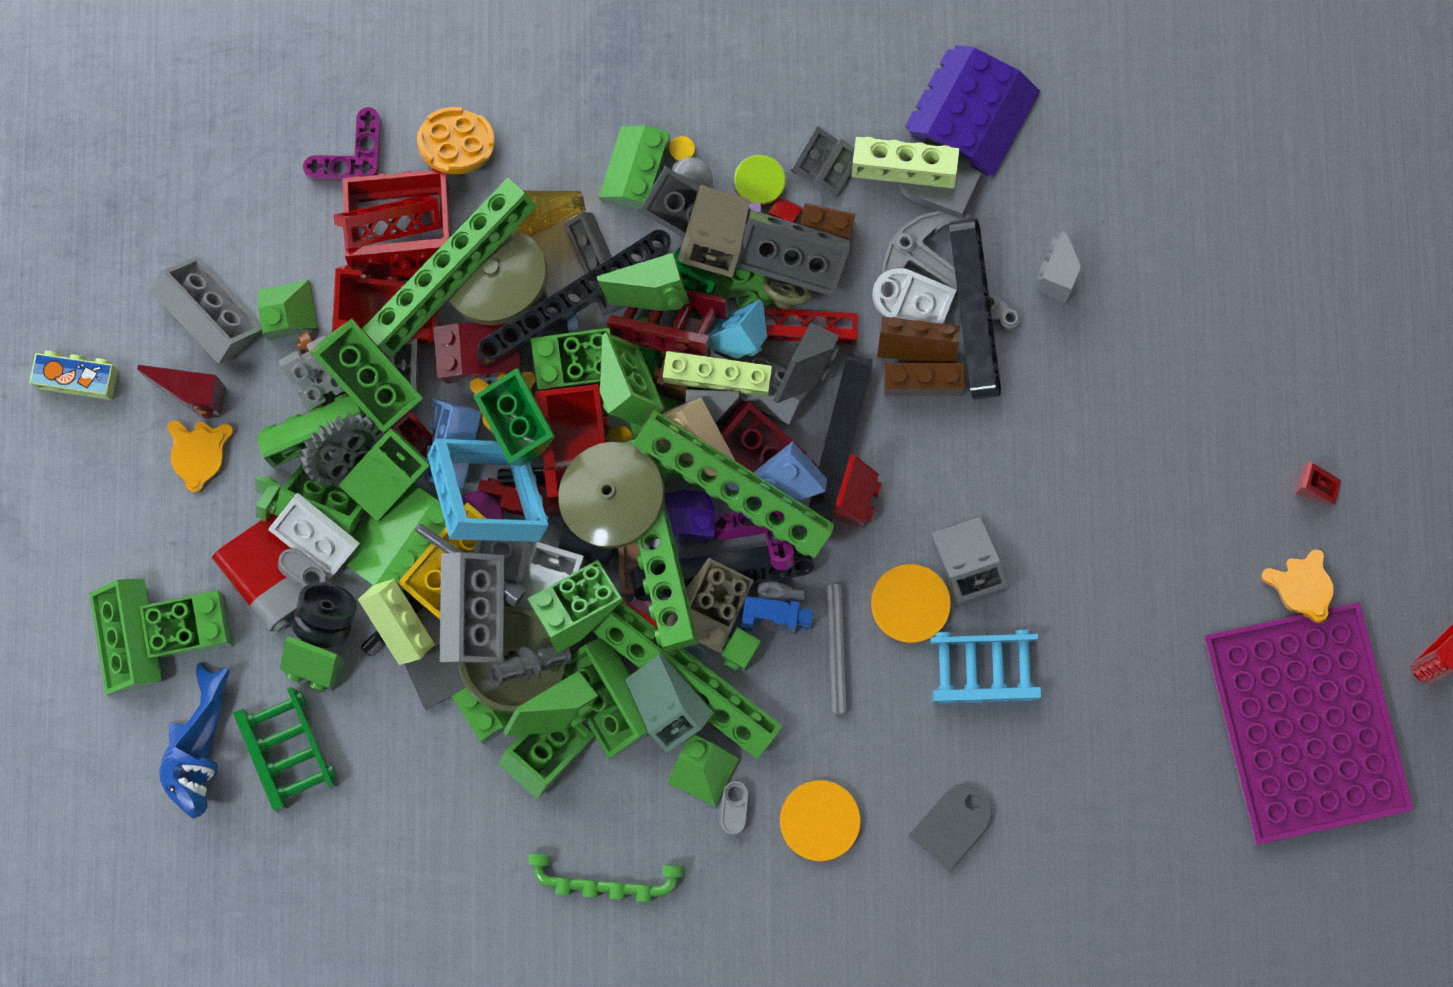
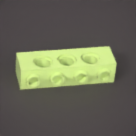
M856 137L852 177L954 188L959 148H952L947 145L933 146L924 143H906L898 140L888 141L872 137Z
M667 351L663 380L664 383L717 391H739V394L768 398L772 366Z

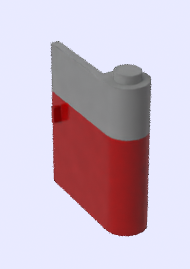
M271 514L266 522L263 520L259 521L222 546L213 554L211 559L269 631L276 630L280 632L289 625L290 621L288 619L292 612L297 609V601L302 589L279 571L278 560L281 553L292 548L268 530L278 517ZM309 573L305 576V581L308 584L319 583L320 578L315 573ZM325 578V583L334 584L332 578Z

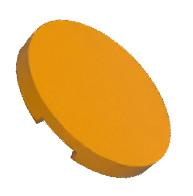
M448 107L437 110L427 116V120L421 125L417 133V147L422 159L432 168L448 174H465L479 169L490 159L494 150V132L490 123L482 115L478 116L475 113L463 110V107Z
M904 564L890 569L878 580L871 597V612L876 625L886 636L907 644L921 643L934 637L935 633H938L943 628L950 612V595L944 581L934 571L921 565Z
M824 780L810 781L794 789L786 798L780 813V829L787 845L799 856L812 861H829L843 855L855 842L860 829V813L854 798L840 785Z

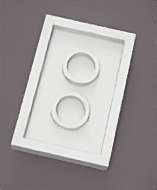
M299 493L292 498L268 529L290 548L301 552L318 565L329 579L332 578L360 544Z

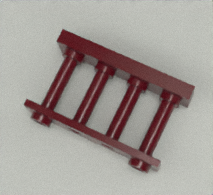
M686 290L689 304L683 305V307L678 309L680 311L671 328L658 325L664 312L660 310H653L647 322L633 320L638 310L636 307H627L623 317L610 314L607 320V328L610 329L611 335L637 346L663 352L670 351L710 357V341L707 334L715 318L727 320V299ZM690 312L704 315L696 333L682 330Z

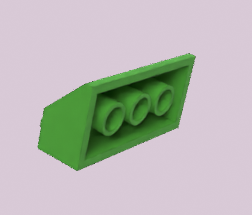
M353 319L331 332L311 350L315 359L383 433L423 399Z
M342 394L334 399L335 402L326 406L325 404H320L312 408L311 412L302 416L300 414L290 416L286 419V423L279 426L276 424L269 425L262 429V433L257 434L263 458L274 468L303 456L301 450L307 448L304 442L313 440L310 434H318L320 432L318 429L319 425L327 427V420L330 419L334 423L339 415L344 420L348 413L352 415L353 419L358 413L364 418L362 409L348 394Z
M118 579L89 592L105 694L113 695L143 689L162 682L158 658L148 659L139 607L149 605L145 579Z
M599 638L585 644L572 654L570 663L565 664L562 680L579 671L598 695L592 705L594 707L593 710L585 718L607 758L614 757L650 735L625 681L630 675L615 649Z

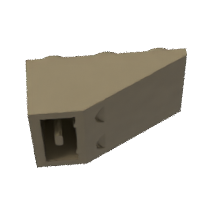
M700 185L678 260L683 264L733 277L740 254L750 199Z
M708 558L690 582L686 591L699 644L720 653L754 580L711 558ZM671 615L667 620V626L675 625L678 616Z

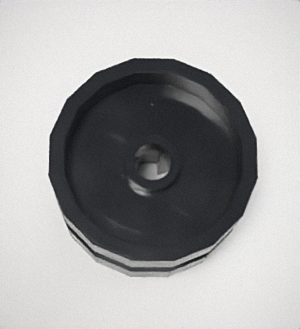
M320 582L304 586L299 593L297 609L292 619V630L299 639L320 648L338 647L349 638L351 622L354 620L357 602L351 593L335 584Z

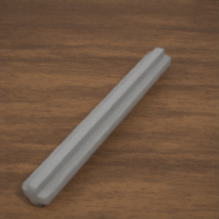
M833 583L827 586L832 713L843 715L846 714L847 708L841 584Z

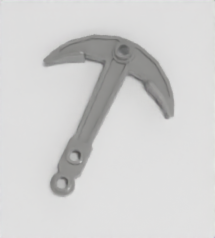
M935 211L913 219L895 234L888 245L882 264V274L890 269L904 268L906 263L909 262L938 282L956 289L958 294L954 267L924 245L923 241L933 231L938 233L949 227L951 222L969 220L970 214L964 213L962 219L941 211ZM907 239L909 246H902L900 240ZM885 282L882 285L885 297L891 296L894 291L893 285L890 282ZM989 291V298L994 303L991 307L992 321H998L1000 327L1004 330H1014L1020 323L1019 313L1015 309L1007 308L1004 301ZM1006 315H1013L1015 321L1008 322L1006 320Z

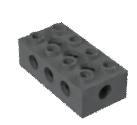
M750 210L744 228L736 267L834 297L850 250V241L839 236ZM763 243H771L773 246L771 248H764L761 245ZM794 250L798 254L795 256H790L786 254V252ZM814 258H820L823 261L820 263H813L811 260Z

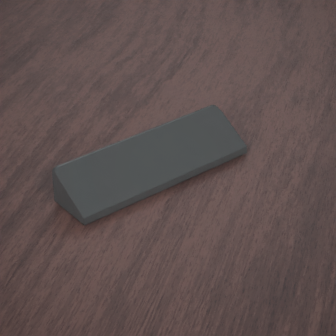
M582 212L564 223V227L585 274L612 257L593 213ZM616 267L610 268L611 272L618 270ZM597 281L589 282L593 288H601ZM605 295L597 300L603 316L627 307L608 304Z

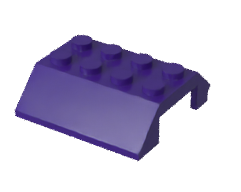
M956 45L954 49H947L939 63L943 69L937 68L927 85L931 90H924L916 105V108L920 111L912 112L905 127L911 133V137L923 143L929 138L942 146L947 145L952 148H959V154L971 160V168L993 178L1038 97L1040 90L1020 70L975 47Z

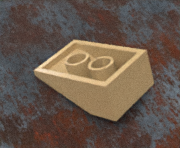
M701 397L661 414L735 461ZM659 439L663 447H671L668 440ZM681 454L685 461H694L690 454ZM704 468L707 475H717L714 469Z

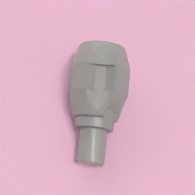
M775 581L762 582L758 584L757 598L790 602V600L804 601V590H794L785 584Z

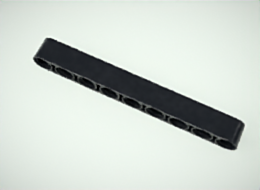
M657 229L491 333L479 343L476 352L477 362L483 367L495 366L531 343V338L542 336L603 297L602 289L593 288L589 283L590 281L598 282L597 276L611 272L610 268L612 267L622 269L666 255L671 244L670 235L664 230ZM652 242H660L663 248L654 247ZM637 254L643 261L637 262L632 259L631 255ZM575 294L580 298V301H571L568 295ZM547 308H556L559 315L549 314ZM533 321L537 324L538 328L531 329L527 327L525 322ZM511 334L517 341L514 343L507 342L504 336ZM490 348L495 352V355L492 357L486 356L482 350Z

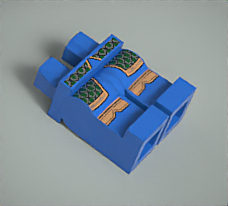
M746 597L741 630L752 631L753 624L770 626L776 631L786 629V634L794 635L795 629L809 631L813 610L798 608L799 602L791 601L789 605L783 601Z

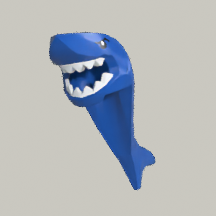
M198 663L196 666V677L201 691L200 705L185 725L170 723L169 745L164 752L159 769L160 781L166 794L193 819L201 816L208 807L205 795L207 788L204 785L207 780L209 781L218 772V764L207 758L217 727L223 692L230 670L225 667L216 673H210L203 663Z

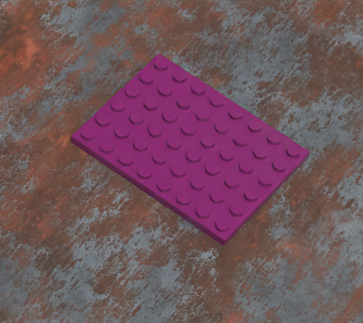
M1360 602L1329 608L1328 617L1322 623H1315L1310 618L1305 617L1304 614L1203 636L1255 845L1414 810Z

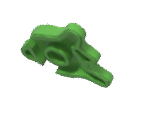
M735 267L733 277L714 272L716 289L712 296L726 298L727 302L734 300L738 309L760 299L764 308H769L773 305V299L762 288L764 275Z

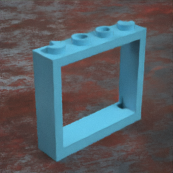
M434 440L427 457L449 539L540 541L544 532L547 531L548 516L545 515L542 506L543 499L538 492L536 475L532 472L530 461L521 467L509 464L497 441ZM452 463L510 465L526 520L467 518Z

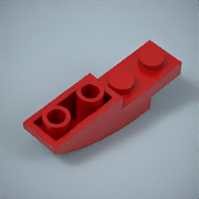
M488 478L487 481L480 479L477 488L478 492L487 493L495 499L501 500L499 507L503 512L524 516L516 485H513V488L503 486L502 481L494 478ZM541 483V486L537 485L538 492L543 499L542 506L545 515L548 517L562 515L559 507V496L547 498L546 483Z

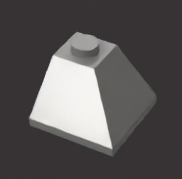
M686 390V403L701 397L717 428L739 406V391Z

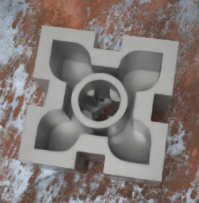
M325 335L307 344L308 352L300 355L296 350L279 360L291 384L299 383L295 386V390L307 411L325 402L326 400L323 395L331 390L335 396L344 391L312 355L311 350L326 338ZM318 369L321 372L319 376L312 377V371Z

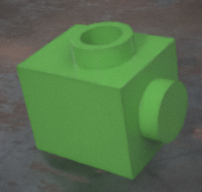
M737 628L732 638L727 637L721 650L723 651L722 659L726 660L724 665L738 672L739 668L745 671L758 650L761 641Z

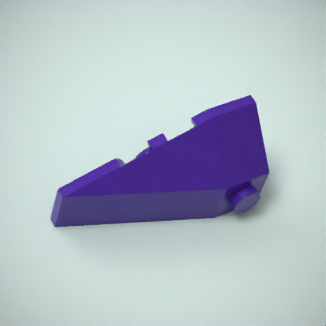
M685 489L665 493V502L675 541L706 544L714 538L716 511L710 495L706 492Z

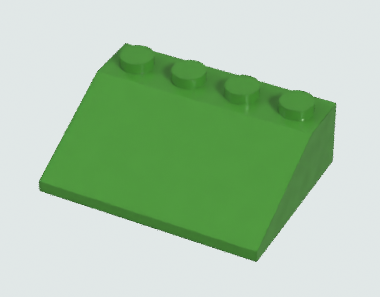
M413 484L378 521L370 514L353 537L360 544L343 564L373 585L395 579L398 584L399 580L432 544L416 533V525L423 524L438 535L445 529L446 524L440 501ZM398 584L405 597H407L409 593Z

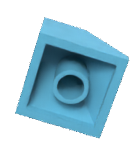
M761 299L729 313L727 320L719 319L707 334L709 336L710 349L737 359L744 355L751 357L762 349L760 345L767 338L764 307Z

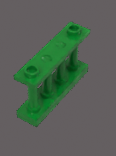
M293 687L287 689L290 699L254 715L252 713L248 714L244 709L233 712L271 807L277 813L287 809L285 802L289 800L288 797L326 781L327 786L331 789L337 787L334 781L338 779L337 773L332 764H327L304 710V707L307 706L304 695L301 691L297 692ZM295 708L301 723L267 738H258L255 732L258 724ZM304 732L306 733L311 747L273 763L271 761L268 763L265 755L268 752V748ZM316 757L321 769L320 772L287 787H278L275 777L278 776L279 772Z

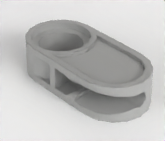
M288 549L281 553L278 560L279 571L301 589L309 585L305 581V576L309 573L317 574L320 582L325 583L326 576L324 571L301 552L295 549Z
M738 781L727 784L722 796L720 824L723 831L730 835H737L742 832L746 824L748 790L744 784ZM732 787H739L743 791V798L739 802H732L728 798V791Z

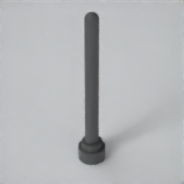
M416 525L415 531L417 534L446 554L462 552L425 525ZM504 581L505 601L511 606L516 607L527 590L519 584L514 585L511 583L509 585Z

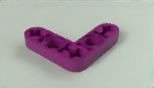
M365 107L357 113L354 156H309L303 163V171L307 178L312 181L343 182V178L378 175L381 120L378 112L371 107ZM367 115H371L372 119L375 120L370 122L371 132H366L367 126L365 121H363L367 119ZM364 139H372L375 144L371 150L361 149L360 145ZM341 162L347 164L348 169L346 173L342 175L334 173L336 164ZM314 163H318L321 168H327L326 163H329L330 174H327L325 169H317V172L313 174L309 168H312ZM352 163H355L356 168H364L365 164H369L373 170H368V174L365 175L362 170L354 169L355 175H352Z
M730 512L715 516L714 537L716 539L728 540L765 534L772 566L778 570H786L793 566L795 560L794 550L790 542L773 540V532L766 527H759L755 524L750 526L743 525L744 521L750 519L742 512ZM772 512V515L774 517H777L778 519L784 518L782 512ZM779 551H784L785 558H780Z

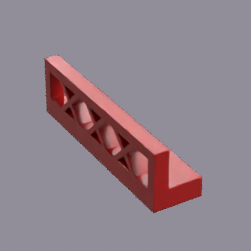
M427 195L333 215L334 225L343 227L345 248L347 249L441 229L438 199ZM431 210L432 224L423 225L419 219L425 211ZM402 216H407L411 220L405 230H400L396 226ZM379 221H384L388 225L382 235H377L373 232ZM351 227H362L365 232L359 240L353 241Z
M764 309V315L771 316L776 322L774 325L766 324L767 338L764 341L801 342L809 327L808 324L815 318H822L828 325L822 328L839 335L836 344L856 345L858 313ZM776 316H784V317H782V318L779 320ZM789 317H796L802 325L789 326L784 325L783 322ZM841 319L852 320V329L836 328L834 325Z

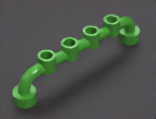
M529 853L528 864L533 865L534 876L537 881L543 886L555 888V894L571 895L572 890H582V896L598 897V892L609 893V899L625 900V894L636 895L635 901L652 902V897L666 896L671 893L676 887L678 877L683 878L684 866L663 865L662 876H667V881L662 886L550 877L544 872V866L550 865V855Z

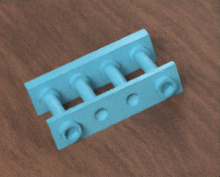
M1017 630L1015 635L951 637L950 632L935 633V637H931L929 642L930 646H939L940 686H938V690H933L932 704L1039 701L1041 698V687H1034V683H1031L1029 643H1036L1038 634H1031V630ZM1018 643L1020 669L1018 688H1007V684H1004L1002 644ZM992 644L994 684L991 685V689H980V685L977 682L976 645ZM949 645H965L967 685H964L962 690H954V686L951 685Z

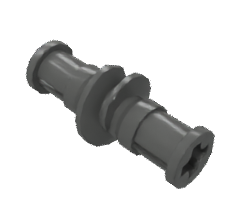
M553 646L546 649L541 648L535 652L528 647H523L519 650L518 657L510 658L509 661L499 664L495 662L490 663L488 672L492 683L496 687L501 686L505 681L521 677L528 681L531 673L535 679H540L541 670L549 669L551 666L560 663H570L571 654L569 647L559 653L556 652Z

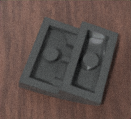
M819 126L813 128L789 170L810 184L836 197L852 171L855 148L842 139L837 140Z

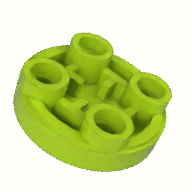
M750 156L743 160L735 171V190L738 196L750 199L749 203H761V207L775 204L785 188L784 170L775 159L769 156Z

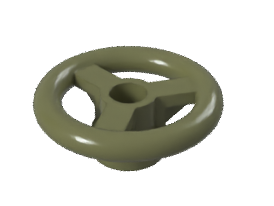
M765 277L762 282L764 292L773 299L776 306L783 309H791L793 305L805 304L811 300L813 295L812 290L800 287L805 292V295L801 297L795 291L797 285L790 283L775 284L772 282L780 280Z

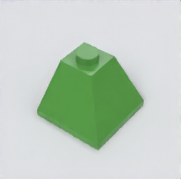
M309 280L258 290L259 316L262 332L267 340L297 335L305 331L319 330Z
M694 734L687 739L668 784L716 807L739 758Z

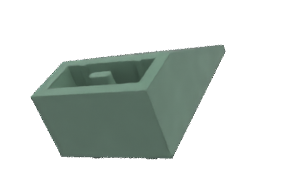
M661 653L625 679L648 733L666 753L701 730L714 713Z

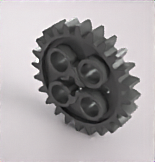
M348 413L346 418L342 420L339 415L334 423L330 419L327 420V427L319 425L318 429L320 432L318 434H310L313 440L304 442L307 448L301 450L304 457L300 459L303 463L302 467L311 481L315 480L318 485L324 482L326 487H329L333 482L338 487L341 481L346 478L384 436L382 431L368 416L362 418L358 413L353 419L352 415Z

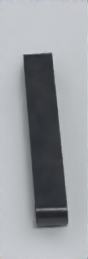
M977 218L951 222L949 228L971 395L974 400L1001 396V382L980 224Z
M847 353L818 467L820 472L827 478L826 491L811 496L808 507L830 522L833 521L836 502L873 362L872 358Z
M794 545V564L786 570H778L772 566L768 546L679 559L686 588L708 558L754 580L752 584L805 576L814 569L812 556L801 554ZM783 550L779 551L780 558H785ZM658 565L655 569V575H661L665 571L666 565ZM640 566L635 567L630 572L634 596L638 600L649 601L651 596L646 594L643 586V579H646L644 569L641 570ZM664 590L661 598L671 597L672 590Z

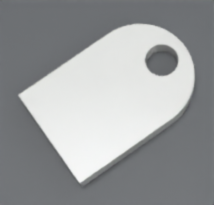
M894 268L878 277L873 287L872 297L876 309L884 317H898L900 319L923 320L925 322L943 324L956 289L911 270ZM885 282H890L894 288L892 295L889 297H885L881 293V286Z

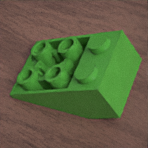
M604 328L531 338L538 391L600 384L602 335L605 333L610 334V329Z
M391 428L339 486L378 521L430 467V464L394 428Z
M598 560L527 598L534 615L557 653L581 641L623 601Z
M218 590L139 606L148 659L206 652L233 646L225 596Z

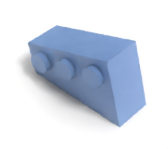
M432 397L431 405L436 406L435 420L429 423V430H433L432 444L435 439L475 440L476 433L481 426V412L458 402ZM428 445V446H427V454H426V459H427V460H428L427 455H428V453H429V451H430V449H431V447H432L431 445ZM452 463L458 487L463 489L464 482L469 476V463ZM429 467L425 471L424 478L434 483L431 468Z
M793 441L753 472L797 501L826 491L827 478ZM738 485L733 488V490L739 489ZM749 497L753 504L762 503L758 497Z

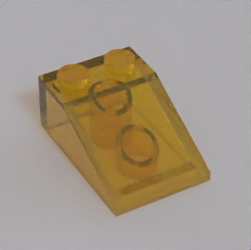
M523 190L537 207L515 230L532 236L586 211L582 192Z

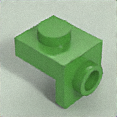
M257 475L255 478V490L263 495L256 504V516L258 519L266 522L269 516L275 513L281 485L273 478Z

